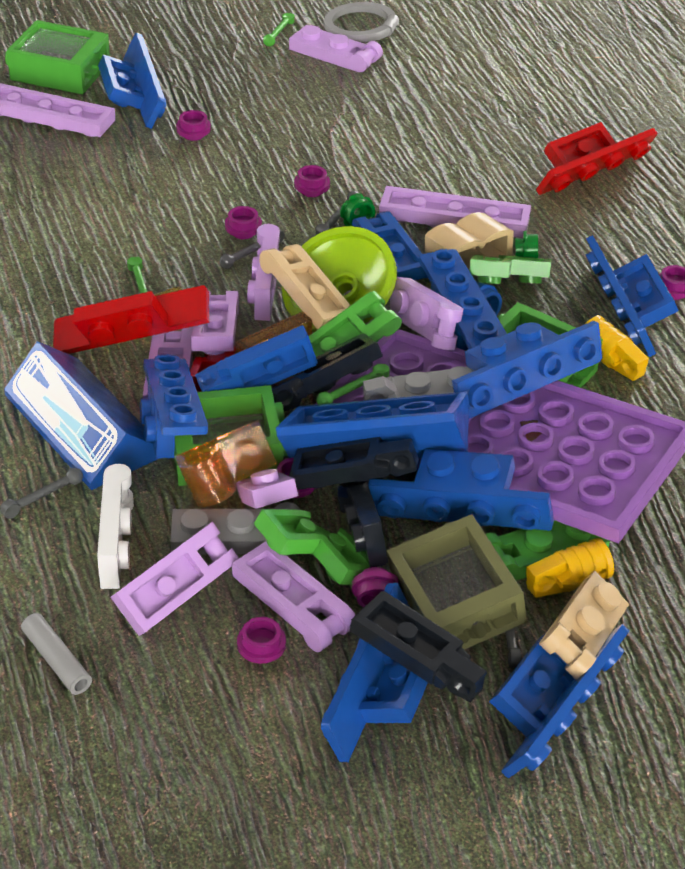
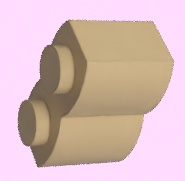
M472 213L460 219L456 224L444 223L428 231L425 234V254L440 249H456L470 271V259L474 255H482L483 259L487 256H512L514 231L485 213Z

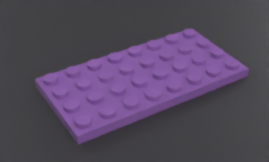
M398 329L394 334L383 336L377 342L383 357L373 361V366L360 374H348L342 377L327 392L330 393L372 372L376 364L388 365L390 376L392 377L407 375L412 372L447 370L457 366L467 367L465 350L456 347L455 350L438 349L431 345L432 341ZM557 380L470 418L468 452L513 455L515 471L509 490L550 493L555 521L619 544L685 453V421ZM363 386L333 400V403L364 401ZM538 420V423H529L524 426L520 424L521 421ZM530 432L542 433L532 442L528 441L525 436ZM419 458L417 470L419 468L422 458Z

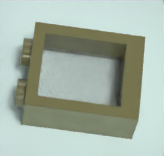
M473 514L446 523L438 529L414 539L406 540L398 546L386 550L390 571L398 577L399 586L410 608L464 642L462 647L464 650L527 622L524 593Z

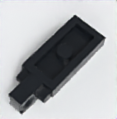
M362 333L316 357L318 362L316 366L272 384L274 402H282L285 412L300 406L302 398H306L311 393L319 394L330 390L336 385V380L348 374L355 375L367 371L373 366V361L383 357L378 343Z
M381 437L298 448L289 476L295 478L297 490L307 488L318 489L327 485L354 481L364 482L369 479L379 478V476L383 478L392 474L397 477L417 471L419 458L411 438L383 441Z
M355 482L353 485L350 483L346 487L338 486L340 511L346 514L356 553L365 551L370 568L387 565L388 557L381 520L368 484L365 482H360V484Z
M381 591L351 619L350 632L429 684H434L435 687L442 690L447 686L451 693L470 703L482 691L487 671L469 660L471 656L462 648L464 642L387 592Z

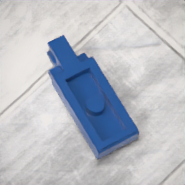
M302 325L229 356L224 360H220L215 365L206 368L195 376L202 392L268 386L314 367L318 362L309 336Z

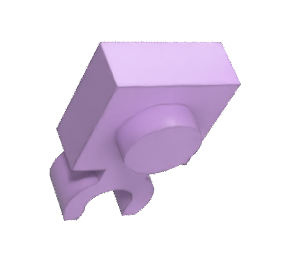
M267 469L253 473L249 479H235L241 502L255 509L299 496L295 478L278 473L277 469Z

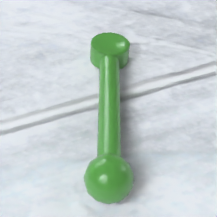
M284 13L282 15L281 23L271 34L264 36L263 43L265 46H273L275 38L285 26L295 22L294 14Z
M130 257L127 260V268L134 272L139 292H148L141 272L143 268L142 259L140 257Z
M376 364L372 372L330 393L326 391L319 393L316 399L317 404H332L333 400L363 386V381L382 376L389 377V366L386 364Z

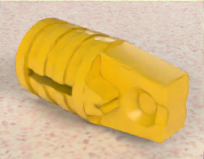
M600 315L594 316L585 323L587 324L591 321L599 323L600 338L603 339L601 362L605 366L614 369L632 381L644 376L649 358L633 343L630 337L623 334L622 331L615 328L614 325L607 322Z
M594 538L589 540V542H582L577 546H570L565 550L556 551L552 555L527 566V588L535 598L576 590L594 571L604 580L611 578L614 574V562L611 552L606 543L600 538Z

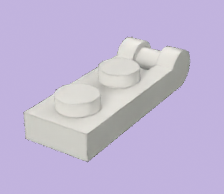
M124 464L108 466L103 475L97 552L101 589H120L121 569H129L130 566L129 541H123V535H131L132 532L131 510L134 507L133 493L129 489L132 484L131 469Z

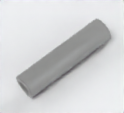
M33 613L27 616L21 624V629L71 694L78 695L85 692L92 683V677L40 613Z

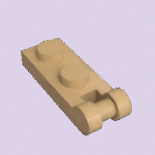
M299 244L285 246L283 251L273 248L261 252L259 260L262 270L266 274L272 273L317 330L351 306Z
M594 571L578 587L541 639L539 645L550 655L555 652L567 664L565 670L577 680L594 664L597 659L595 656L622 617L629 603L621 596L614 585L606 582Z

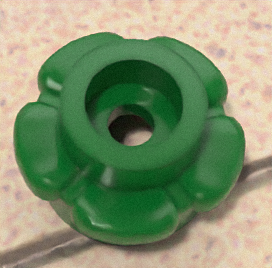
M361 193L349 196L340 209V216L344 219L343 223L345 226H352V220L365 216L367 219L375 218L376 214L372 200L367 196L364 197Z
M527 230L523 231V238H515V256L538 258V234H527Z

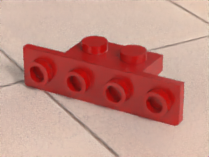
M602 122L549 142L543 151L555 168L546 174L536 188V191L539 195L551 190L557 193L567 188L575 180L581 179V181H586L592 178L599 170L604 168L613 170L631 157L634 160L639 159L651 150L650 143L658 133L655 128H651L616 143Z
M205 285L157 296L152 291L74 308L73 315L55 319L53 348L71 354L210 323L209 291Z

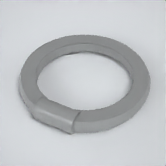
M354 2L338 6L329 11L323 20L326 32L347 36L348 39L358 42L376 41L390 36L399 24V18L391 8L374 2ZM355 12L373 13L385 19L383 25L366 31H348L335 26L333 23L340 16Z

